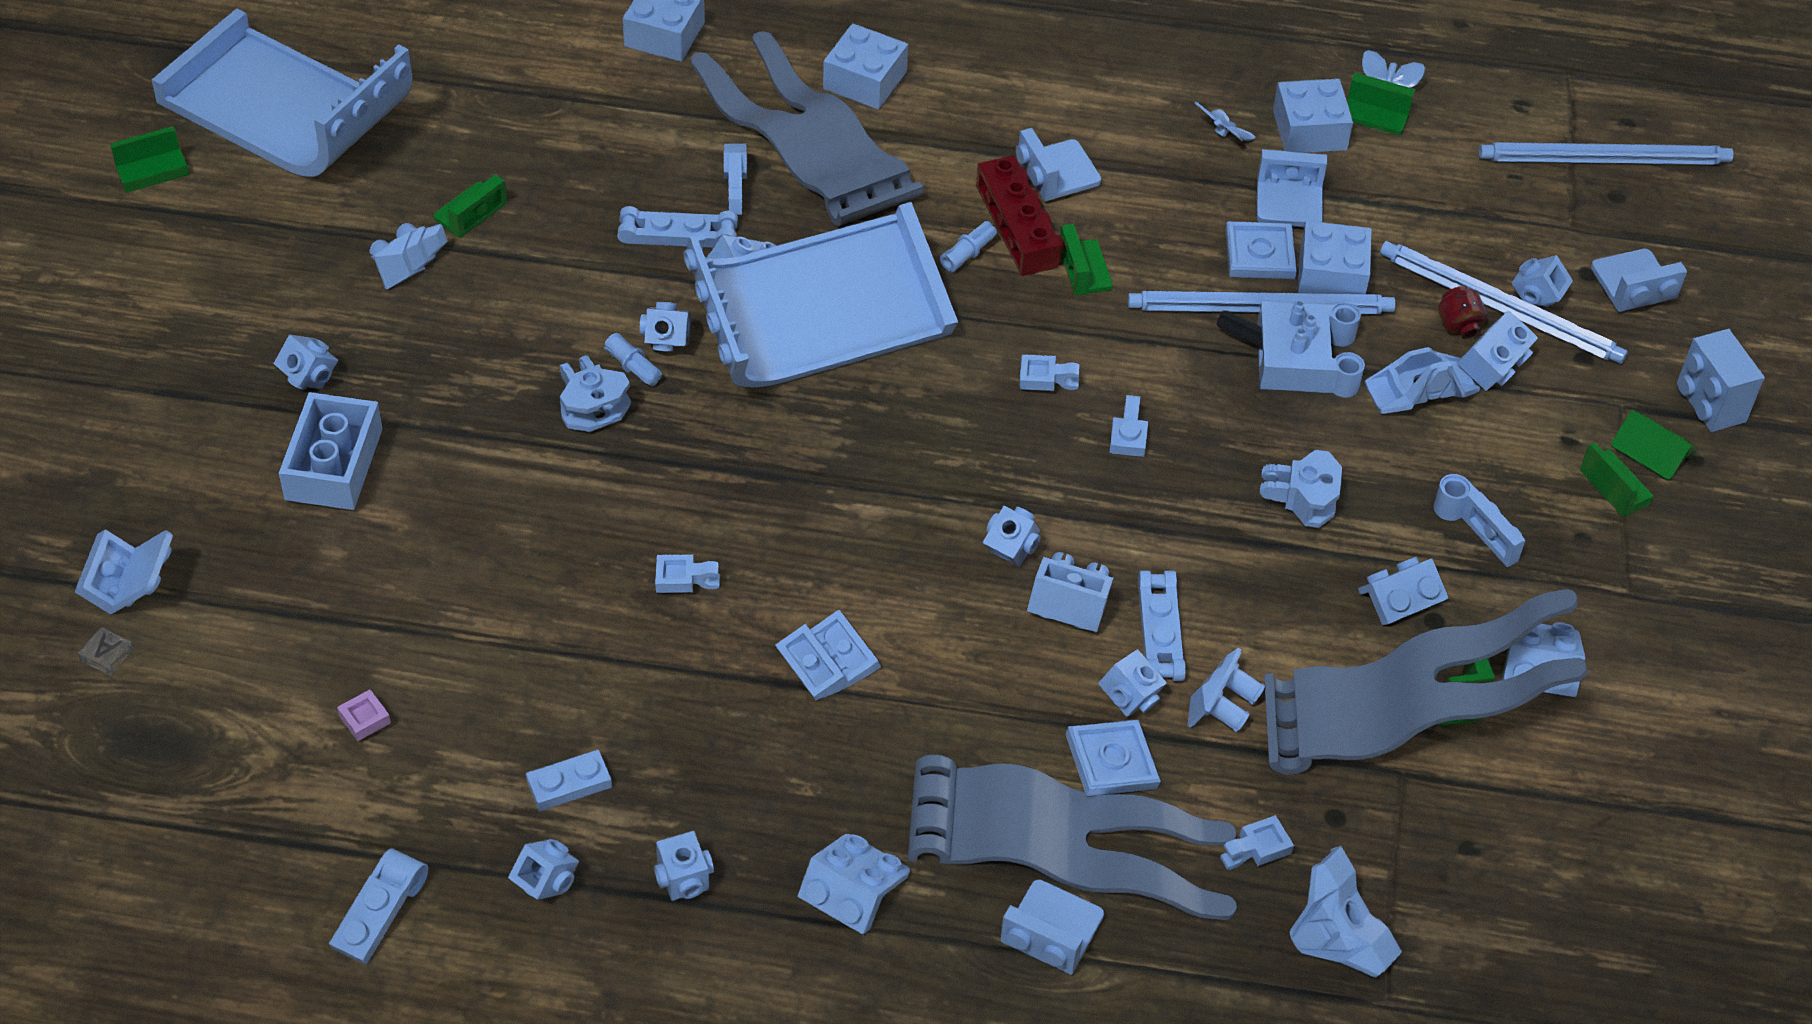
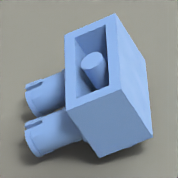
M1063 552L1055 553L1052 559L1043 557L1035 577L1027 611L1043 618L1074 625L1079 629L1097 632L1113 578L1109 577L1108 568L1101 564L1098 571L1096 570L1098 563H1090L1086 569L1076 567L1071 555L1067 554L1065 560H1062Z

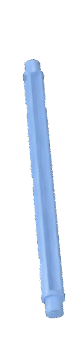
M1493 142L1492 145L1480 144L1479 158L1498 162L1718 165L1720 162H1732L1733 149L1707 145Z
M1385 241L1380 250L1381 255L1391 259L1390 262L1449 289L1458 286L1474 289L1479 293L1484 305L1504 314L1510 310L1520 321L1567 343H1572L1578 346V348L1607 361L1611 359L1622 364L1627 356L1628 351L1616 346V342L1578 327L1570 321L1515 296L1508 295L1493 286L1438 261H1433L1427 256L1403 245H1394Z
M1142 291L1141 293H1128V308H1141V311L1222 312L1226 310L1229 312L1259 313L1261 301L1294 303L1297 300H1302L1304 303L1328 305L1349 302L1356 305L1360 309L1361 314H1381V312H1394L1395 298L1382 297L1381 294Z

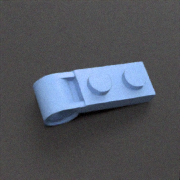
M1458 474L1444 476L1440 481L1433 505L1435 513L1440 518L1448 521L1462 518L1506 567L1517 563L1525 543L1521 532L1512 526L1500 513L1498 507L1490 502L1465 477Z
M393 848L387 850L329 942L331 948L367 965L407 896H415L424 885L428 875V865Z

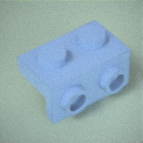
M1417 556L1396 564L1399 571L1389 575L1387 569L1367 576L1369 584L1358 588L1360 595L1369 593L1382 626L1449 599L1433 559L1431 558L1419 563Z

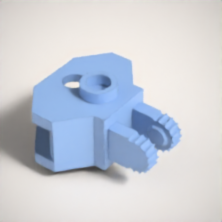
M587 355L579 358L581 371L574 373L569 363L559 366L562 379L566 384V388L560 395L561 416L568 429L591 432L620 421L631 405V400L626 393L630 387V382L624 372L602 369L599 364L594 366ZM602 412L605 413L604 417L596 418V416L600 415Z
M1314 450L1300 461L1293 460L1292 466L1266 464V466H1263L1261 475L1266 482L1264 481L1260 485V495L1264 499L1286 502L1285 509L1292 510L1300 521L1309 527L1319 528L1335 516L1336 500L1339 499L1342 466L1330 452Z

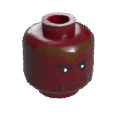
M1458 286L1445 292L1442 296L1443 300L1439 303L1438 311L1447 332L1452 335L1461 334L1462 338H1469L1478 334L1481 331L1480 327L1486 322L1488 317L1479 293L1474 289H1468L1466 286Z

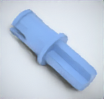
M984 221L970 234L961 235L958 242L940 256L941 264L947 271L955 272L968 259L976 258L979 255V250L997 234V229L991 222Z
M614 333L607 338L604 350L622 364L624 371H632L649 386H655L658 380L662 378V372L645 358V353L641 348L632 346L619 333Z

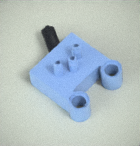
M1297 300L1294 303L1261 301L1257 324L1226 310H1223L1219 315L1216 323L1219 328L1258 346L1260 389L1334 393L1344 398L1352 397L1359 391L1365 366L1364 360L1359 355L1351 352H1344L1337 355L1336 358H1332L1331 343L1344 347L1351 345L1355 341L1361 317L1360 309L1356 305L1349 302H1339L1335 305L1304 303L1302 300Z

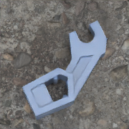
M724 144V179H729V211L737 215H742V179H747V144Z

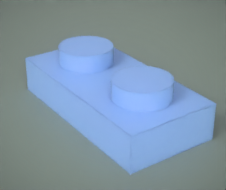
M599 749L526 773L527 784L539 812L612 788L611 777Z

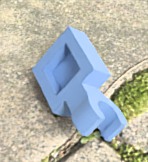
M1022 355L1020 389L1054 391L1055 383L1067 390L1078 389L1079 364H1056V356Z
M1126 395L1124 417H1113L1110 453L1144 457L1148 421L1138 420L1140 396Z
M693 554L657 555L656 593L693 592V584H698L705 589H718L720 586L718 562L694 563Z
M1275 815L1243 826L1239 835L1241 838L1226 842L1223 847L1227 853L1221 854L1220 858L1227 870L1242 865L1250 857H1253L1259 866L1292 854L1294 844Z

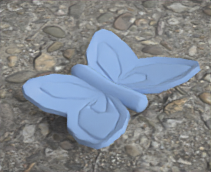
M1370 50L1364 52L1362 59L1363 71L1367 76L1410 88L1417 85L1425 71L1424 64L1412 62L1402 65L1395 73L1396 63H1390L1389 69H1387L1386 61L1377 52Z
M1194 102L1198 108L1215 120L1214 125L1217 126L1215 131L1221 136L1226 137L1228 132H1231L1241 141L1243 139L1247 141L1255 139L1252 133L1237 128L1235 123L1230 122L1229 117L1224 111L1214 110L1209 112L1199 103Z

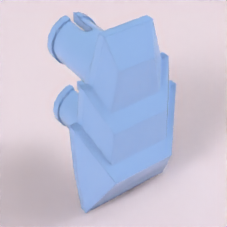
M404 223L397 230V238L389 244L384 240H376L371 245L370 254L375 260L385 289H389L425 269V265L436 257L435 254L448 242L442 224L428 228L422 226L417 229L410 223Z
M1240 648L1229 653L1219 663L1216 670L1204 680L1201 687L1191 696L1188 727H1194L1199 719L1209 714L1232 728L1234 732L1239 731L1246 722L1250 713L1224 697L1223 688L1225 686L1252 705L1263 692L1265 685L1259 683L1238 668L1239 664L1237 661L1241 655Z

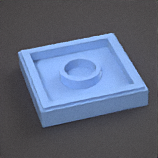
M1227 221L1225 231L1229 277L1295 279L1296 261L1292 224Z
M1139 720L1068 727L1065 735L1086 796L1158 788L1161 781Z

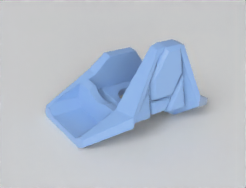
M1429 347L1407 352L1364 382L1370 397L1381 414L1411 410L1415 404L1424 403L1428 399H1436L1439 396L1440 398L1451 396L1464 398L1480 391V387L1475 385L1471 376L1457 364L1461 358L1436 352Z
M1338 846L1330 850L1331 853L1312 867L1308 904L1289 931L1291 940L1302 954L1340 962L1370 976L1377 977L1392 964L1402 951L1389 928L1380 919H1376L1370 914L1357 891L1356 871L1343 848Z

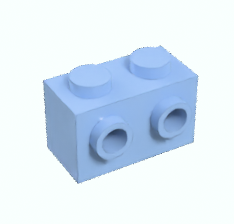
M1508 310L1480 337L1457 364L1487 391L1496 382L1502 386L1512 377L1515 371L1511 367L1514 364L1518 367L1521 366L1533 354L1529 348L1538 337Z

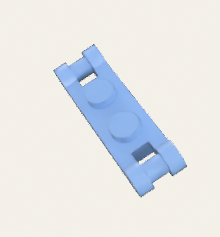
M626 206L620 211L619 221L621 225L618 227L617 237L619 241L626 244L687 246L690 236L703 233L705 237L703 247L714 248L722 235L737 236L735 229L738 225V216L732 211H723L719 215L639 211L635 207Z
M1139 571L1138 592L1144 657L1162 677H1172V681H1184L1185 660L1183 659L1176 571H1164L1163 574ZM1151 589H1163L1164 594H1152ZM1159 661H1167L1170 663H1159Z

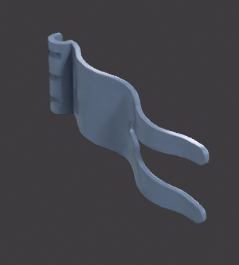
M764 31L755 33L753 35V44L761 56L779 95L788 105L803 110L804 112L801 114L770 110L756 105L743 95L728 74L708 54L699 52L692 55L691 66L702 80L718 109L735 124L753 128L763 134L774 146L792 175L804 187L818 192L824 197L827 213L836 226H842L922 196L923 186L920 182L912 184L910 169L904 161L883 152L871 140L856 115L842 100L828 93L817 92L803 83L770 33ZM898 184L900 189L895 190L894 185ZM872 193L873 198L869 200L867 195ZM845 203L847 208L842 209L841 204Z
M1563 589L1543 593L1528 600L1510 613L1486 623L1471 626L1443 627L1422 633L1404 642L1387 656L1366 665L1345 668L1329 666L1294 669V678L1288 681L1276 679L1274 673L1264 674L1269 764L1271 769L1277 773L1292 775L1309 769L1312 759L1361 760L1380 756L1400 747L1413 736L1431 726L1452 720L1485 718L1504 713L1527 703L1552 687L1582 680L1588 672L1586 662L1581 658H1569L1544 662L1520 675L1496 682L1440 683L1436 681V676L1440 670L1471 664L1497 655L1520 641L1544 621L1573 611L1578 605L1575 592ZM1293 697H1295L1294 699L1289 700V701H1283V700L1277 699V698H1293ZM1296 725H1297V727H1296V728H1293V729H1282V728L1278 727V726L1291 727V726H1296ZM1297 754H1299V756H1297V757H1295V758H1284V757H1281V756H1280V755L1292 756V755H1297Z
M926 755L919 758L915 763L908 861L918 862V856L922 853L938 855L940 857L939 863L942 864L1008 861L1034 868L1062 884L1085 891L1143 895L1163 901L1186 913L1201 918L1229 920L1235 915L1236 902L1228 895L1201 889L1170 869L1146 858L1124 852L1096 849L1090 847L1086 841V836L1091 833L1148 830L1165 833L1192 844L1224 846L1226 842L1236 838V829L1228 822L1201 819L1173 805L1143 796L1129 794L1086 796L1085 792L1070 788L1045 773L1020 765L990 764L973 768H957L956 763L952 759L942 755ZM930 771H938V772H941V773L945 774V776L939 775V774H925V773L930 772ZM927 801H936V802H939V803L943 804V806L937 805V804H923V803H924V802H927ZM926 831H933L939 833L941 836L932 834H920Z

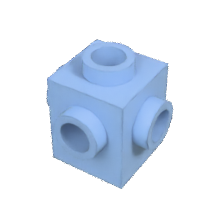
M1555 255L1539 260L1532 258L1524 262L1519 268V273L1512 281V285L1523 301L1534 306L1542 305L1543 307H1548L1561 300L1573 280L1558 256Z
M656 302V308H647V314H641L639 332L641 335H645L644 343H652L653 350L673 351V345H689L692 311L676 309L677 303ZM662 321H665L669 326L667 332L661 328Z
M289 334L273 364L288 376L287 380L293 386L302 390H306L307 387L323 389L325 383L330 379L338 359L328 352L329 347L324 342L316 338Z
M1003 506L1000 513H995L987 525L986 531L988 534L983 541L984 546L990 553L1020 568L1027 554L1031 555L1040 542V529L1035 521H1033L1035 516L1020 507H1016L1013 511Z
M1137 649L1117 662L1098 684L1124 715L1128 717L1139 709L1143 713L1150 710L1160 700L1157 693L1167 682Z
M694 831L656 842L658 864L654 865L655 876L660 888L667 887L671 901L680 898H693L703 891L709 890V874L714 873L712 859L708 850L701 851Z
M553 839L525 844L508 878L537 900L565 893L574 881L573 872L579 861L568 853L569 850L564 844Z

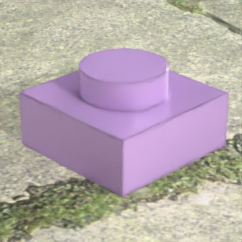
M371 689L337 707L339 717L357 741L391 724L388 712Z

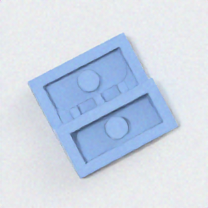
M837 610L812 629H809L804 624L775 645L815 700L837 693L881 668L877 658L840 610Z

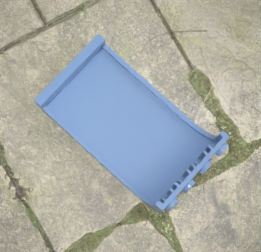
M236 8L152 79L156 101L163 107L291 173L312 177L324 172L409 94L412 86V71L409 49L398 44L394 48L395 55L388 61L381 59L380 67L377 65L373 66L374 74L367 80L360 78L359 82L249 28L247 14Z
M912 202L899 205L896 213L737 257L724 259L705 257L702 251L705 242L703 233L690 236L687 249L683 252L685 264L689 271L692 270L696 281L695 290L698 299L704 303L709 329L711 333H715L720 359L723 365L727 366L733 383L741 387H764L780 384L951 335L958 323Z

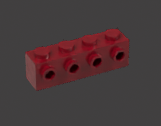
M1014 155L978 163L976 187L1020 275L1026 276L1058 268L1060 254L1064 250L1061 236L1055 234L1052 229L1049 213L1042 210L1038 192L1030 187L1026 169L1020 167Z

